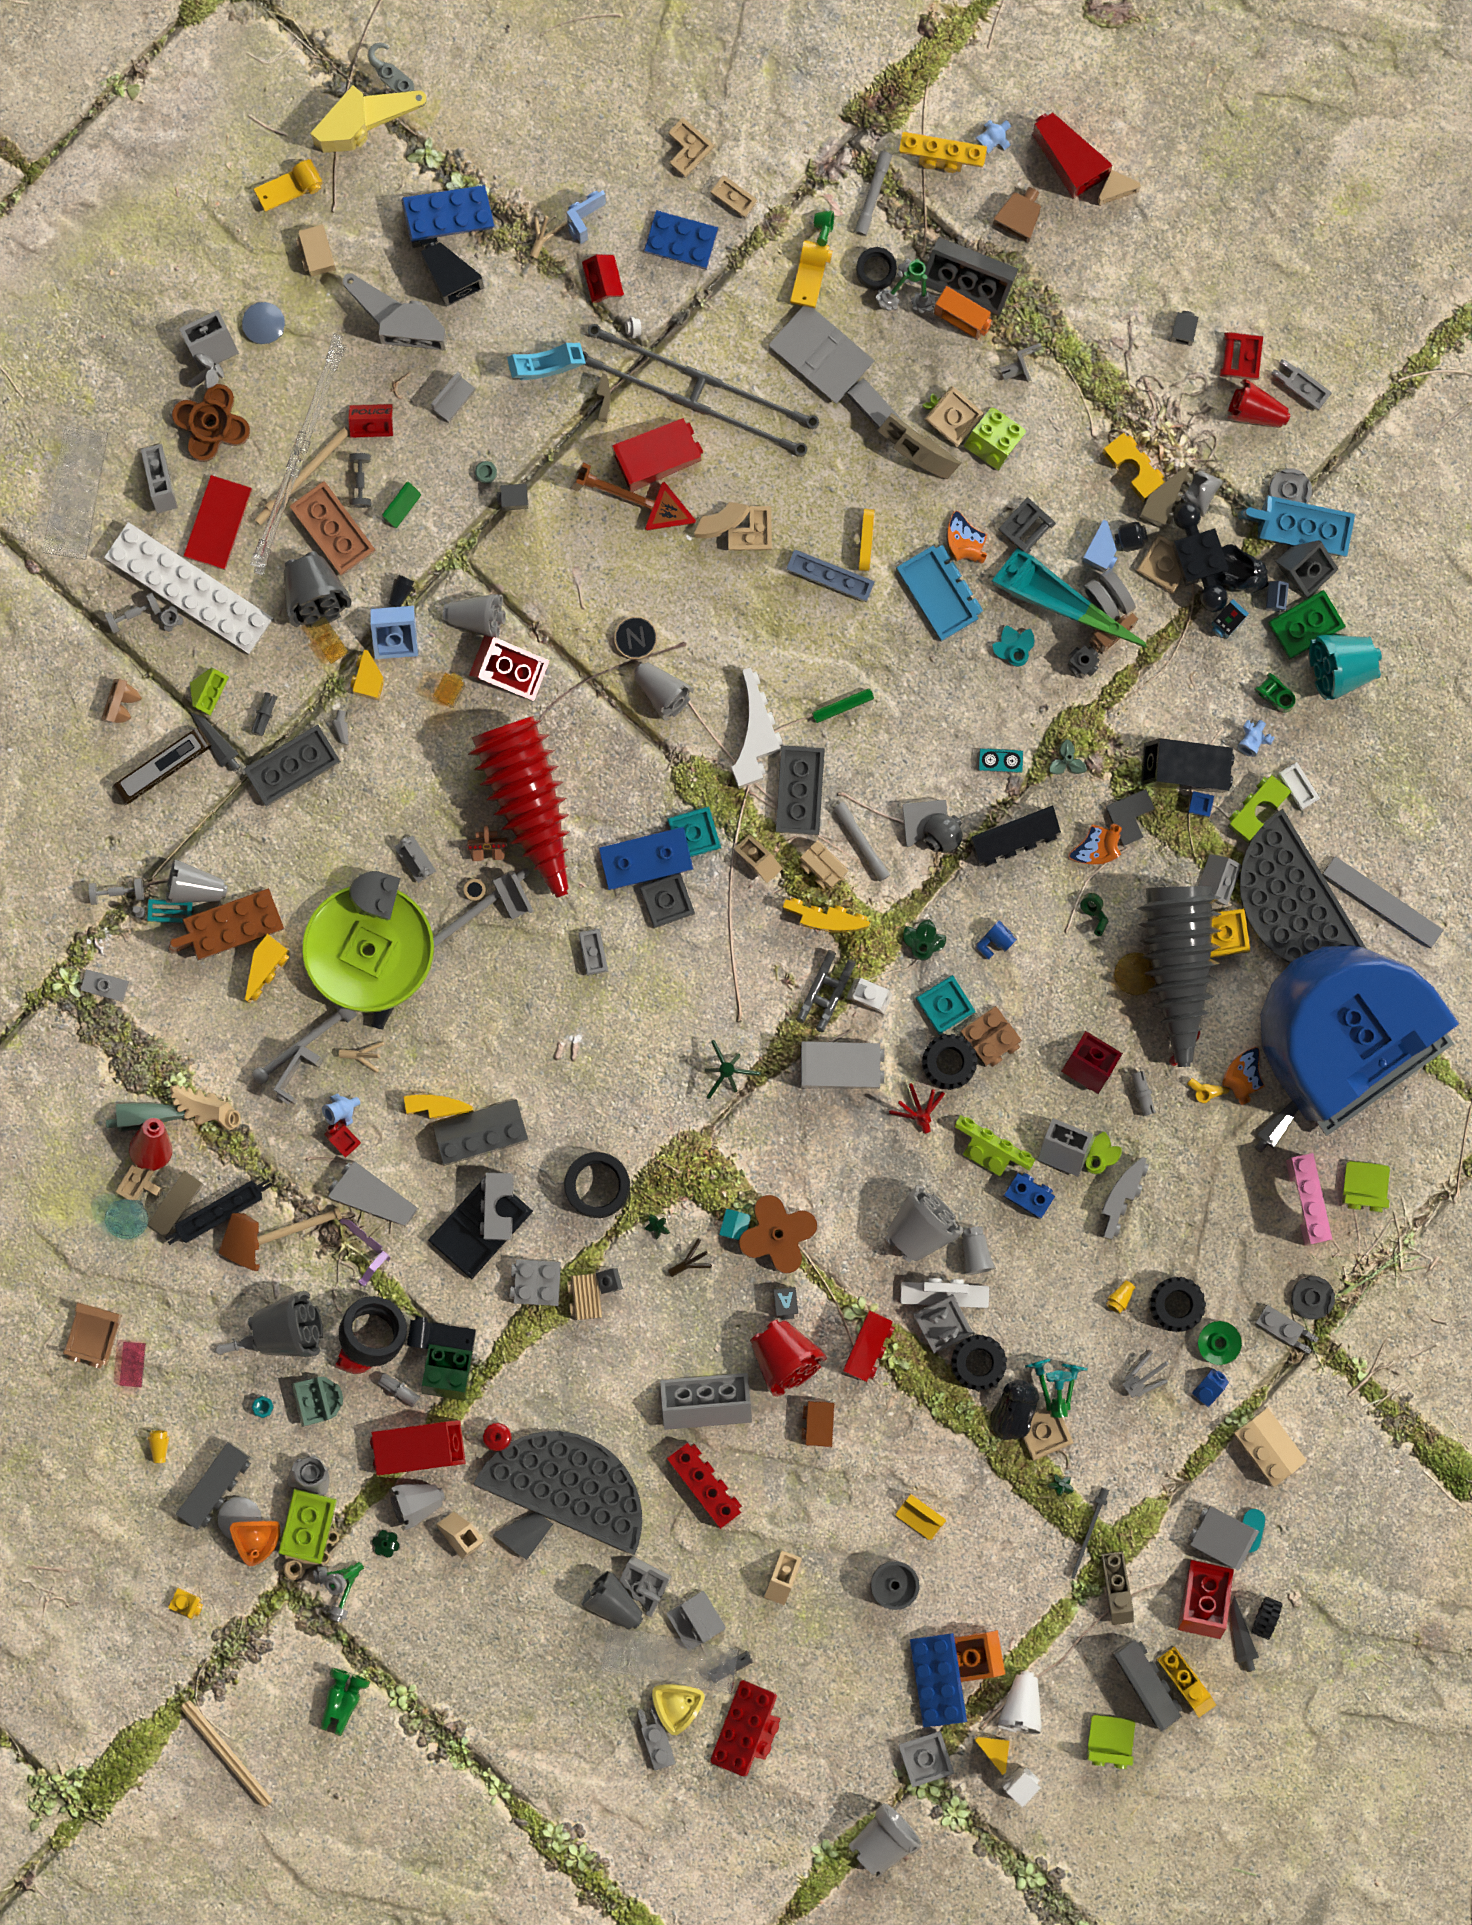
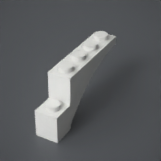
M751 667L742 670L749 700L748 730L740 756L736 764L731 766L738 789L763 781V774H766L762 761L757 762V759L780 752V745L783 744L779 732L775 733L772 727L775 724L771 712L767 713L765 705L768 704L765 693H760L757 685L761 684L757 672H752Z

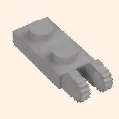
M1282 359L1279 364L1282 368L1292 373V375L1287 378L1275 369L1271 375L1319 411L1332 393L1300 368H1296L1288 361Z
M1268 1304L1256 1321V1324L1307 1354H1310L1311 1349L1297 1341L1299 1336L1302 1334L1308 1340L1315 1343L1319 1339L1305 1330L1303 1326Z
M653 1705L650 1706V1711L655 1720L654 1724L647 1726L645 1713L642 1709L637 1710L642 1725L641 1730L654 1770L656 1771L674 1765L676 1762L665 1728Z

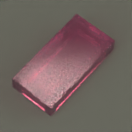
M123 1342L119 1386L142 1387L146 1343Z

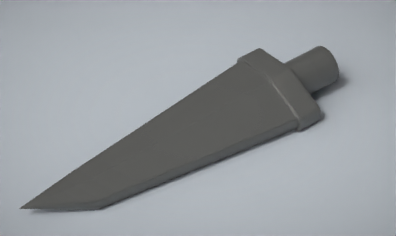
M190 712L198 727L201 728L212 744L211 749L221 767L228 764L233 772L237 771L240 765L235 758L239 753L203 716Z
M1293 1101L1256 1134L1261 1140L1255 1146V1149L1262 1153L1267 1145L1272 1149L1277 1145L1282 1134L1299 1110Z
M1234 1595L1230 1607V1615L1237 1654L1236 1659L1238 1663L1244 1662L1247 1672L1256 1670L1253 1659L1259 1658V1655Z

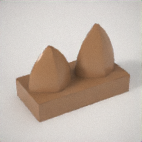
M120 678L113 680L102 714V721L107 723H123L131 719L128 710L120 703H134L142 698L135 688L127 684L128 681Z

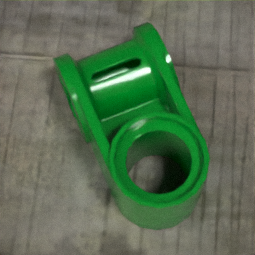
M1268 673L1267 679L1254 689L1260 697L1281 713L1290 712L1295 705L1296 698L1293 692L1271 673ZM1287 697L1290 699L1291 704L1283 706L1279 699Z

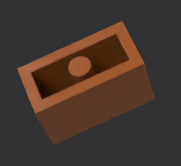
M808 1401V1406L803 1405V1419H807L806 1428H802L801 1441H806V1446L832 1447L835 1403Z

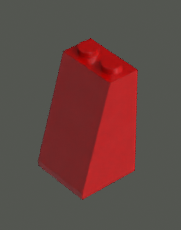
M1052 112L1047 115L1045 113L1035 120L1036 123L1034 124L1032 136L1073 199L1109 177L1113 167L1111 162Z
M684 418L612 445L613 455L630 492H634L702 461L701 454H703L700 443H695L692 435L695 433L690 422L686 423Z
M460 1420L371 1432L370 1445L374 1450L375 1457L373 1459V1468L377 1476L466 1464Z

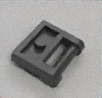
M1027 497L998 530L1018 549L1029 554L1031 547L1049 528L1052 529L1056 523ZM1040 518L1043 523L1023 542L1020 537Z

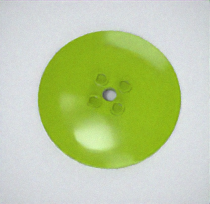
M350 887L344 888L324 900L314 911L306 926L302 951L307 973L317 990L328 1000L342 1008L357 1012H379L393 1008L405 1002L417 992L431 969L434 956V940L428 919L421 908L410 897L397 890L390 920H383L368 914L364 916L355 910L356 908L352 900L349 899ZM367 945H372L375 948V952L367 956L363 953V948Z

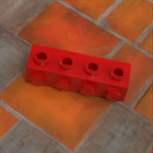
M687 1442L669 1456L667 1460L721 1529L742 1513L739 1510L742 1505L735 1496L729 1497L726 1493L729 1488L722 1479L716 1480L713 1476L715 1470L708 1461L703 1463L699 1457L702 1453L695 1444L690 1446Z

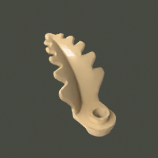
M179 1085L170 1087L171 1098H175L173 1105L179 1104L178 1112L186 1110L185 1119L195 1116L194 1122L197 1125L216 1120L226 1130H232L240 1124L241 1117L239 1112L228 1102L220 1101L214 1093H209L205 1097L201 1090H197L194 1094L191 1088H187L186 1091L184 1086L179 1087Z

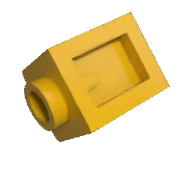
M178 1587L168 1608L187 1616L189 1619H193L194 1616H199L203 1608V1604H201L202 1598Z

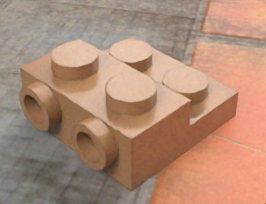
M1134 613L1129 616L1124 614L1117 622L1130 631L1135 627L1138 618ZM1094 629L1092 633L1094 636L1088 643L1096 652L1100 651L1103 654L1121 638Z
M997 1006L960 1031L967 1042L969 1041L972 1044L971 1046L975 1049L976 1055L985 1067L989 1064L991 1067L997 1065L1003 1060L1001 1058L1006 1052L1010 1055L1020 1048L1019 1043L1022 1041Z

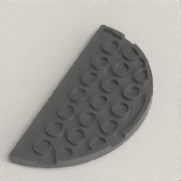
M1281 809L1269 818L1254 835L1242 861L1240 896L1243 909L1252 929L1271 951L1290 963L1321 947L1359 946L1366 948L1285 811Z
M544 1431L521 1437L511 1442L506 1449L498 1451L481 1469L473 1483L628 1553L636 1554L642 1531V1508L637 1487L622 1462L610 1450L590 1438L563 1431Z

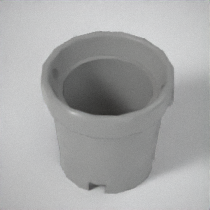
M883 1803L876 1810L875 1817L849 1844L852 1852L855 1849L859 1851L856 1858L871 1874L874 1875L876 1873V1876L879 1878L909 1853L914 1854L922 1847V1843L904 1818L891 1806Z

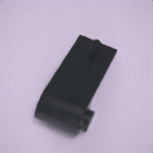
M415 1316V1320H410L406 1346L428 1349L429 1344L473 1351L477 1329L430 1323L426 1317Z

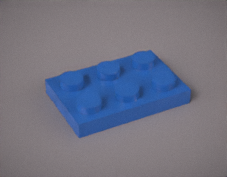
M656 210L644 252L707 270L718 227Z

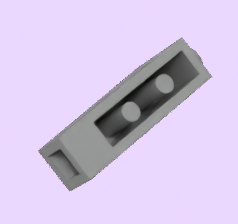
M355 1161L352 1164L348 1163L341 1172L343 1177L339 1182L335 1180L328 1189L331 1192L328 1197L335 1201L407 1226L419 1209Z

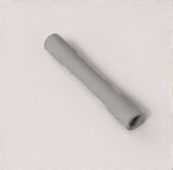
M880 151L867 198L854 231L858 235L867 236L876 201L893 156L888 152Z
M845 802L833 808L842 824L848 829L879 882L889 877L890 873L860 830Z

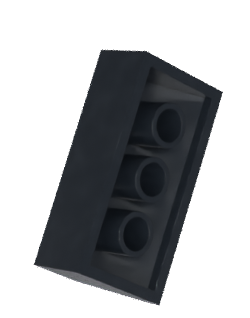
M1052 805L972 836L969 843L978 866L984 864L985 867H989L997 863L996 859L1004 857L1006 860L1016 856V852L1025 849V852L1037 848V843L1045 841L1048 844L1056 841L1061 830Z

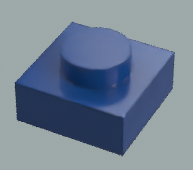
M1193 791L1188 813L1210 818L1214 795Z

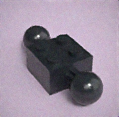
M1190 502L1181 503L1176 507L1173 519L1179 528L1185 530L1187 537L1174 541L1172 547L1185 587L1202 582L1204 587L1200 594L1202 606L1211 612L1220 611L1226 606L1228 595L1222 586L1216 584L1214 577L1227 574L1229 568L1216 529L1199 533L1197 525L1201 520L1200 509Z

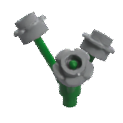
M361 1562L338 1571L327 1572L326 1566H317V1570H313L315 1584L320 1583L321 1587L325 1584V1588L332 1595H338V1593L341 1594L344 1591L339 1606L332 1605L330 1611H327V1613L331 1614L330 1619L342 1623L343 1619H348L346 1617L349 1611L344 1610L343 1607L355 1578L364 1569Z

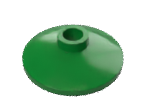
M1212 1322L1202 1329L1198 1337L1200 1354L1206 1361L1215 1365H1225L1234 1361L1242 1348V1339L1239 1331L1228 1322ZM1217 1339L1223 1341V1345L1220 1348L1215 1345Z

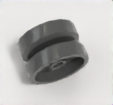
M888 1561L880 1565L874 1571L870 1581L871 1592L875 1600L883 1607L891 1610H902L910 1606L917 1598L920 1590L919 1578L915 1570L908 1564L900 1561ZM894 1581L899 1583L897 1590L891 1588V1583Z

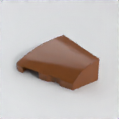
M232 1213L218 1253L243 1267L259 1271L260 1264H256L255 1250H259L257 1239L259 1222L245 1213Z

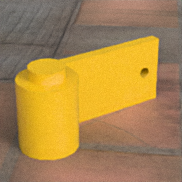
M307 159L295 165L291 172L260 185L253 190L264 211L267 212L304 194L318 192L321 190L323 181L312 160Z
M804 240L790 303L816 308L826 263L831 262L833 250H829L830 245L819 246L817 242Z

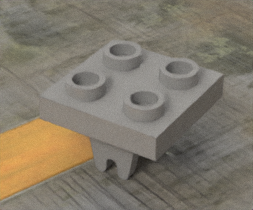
M953 1294L914 1313L934 1353L973 1334Z

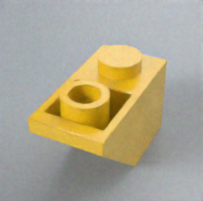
M364 650L363 655L359 654L356 667H359L357 676L353 675L350 688H353L354 695L379 701L385 680L369 651Z

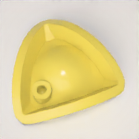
M658 1685L652 1690L653 1702L658 1717L671 1735H679L692 1723L705 1699L703 1691L689 1686Z

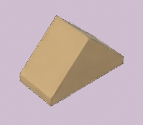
M1112 170L1099 196L1098 205L1100 206L1138 193L1141 188L1140 182Z

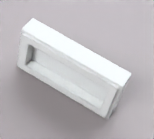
M1297 762L1278 773L1284 785L1292 791L1290 794L1300 810L1305 809L1320 799Z

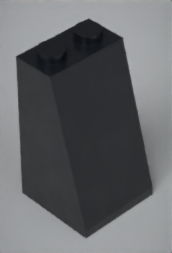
M1163 738L1145 742L1141 786L1216 793L1230 791L1233 783L1231 767L1235 760L1233 748Z

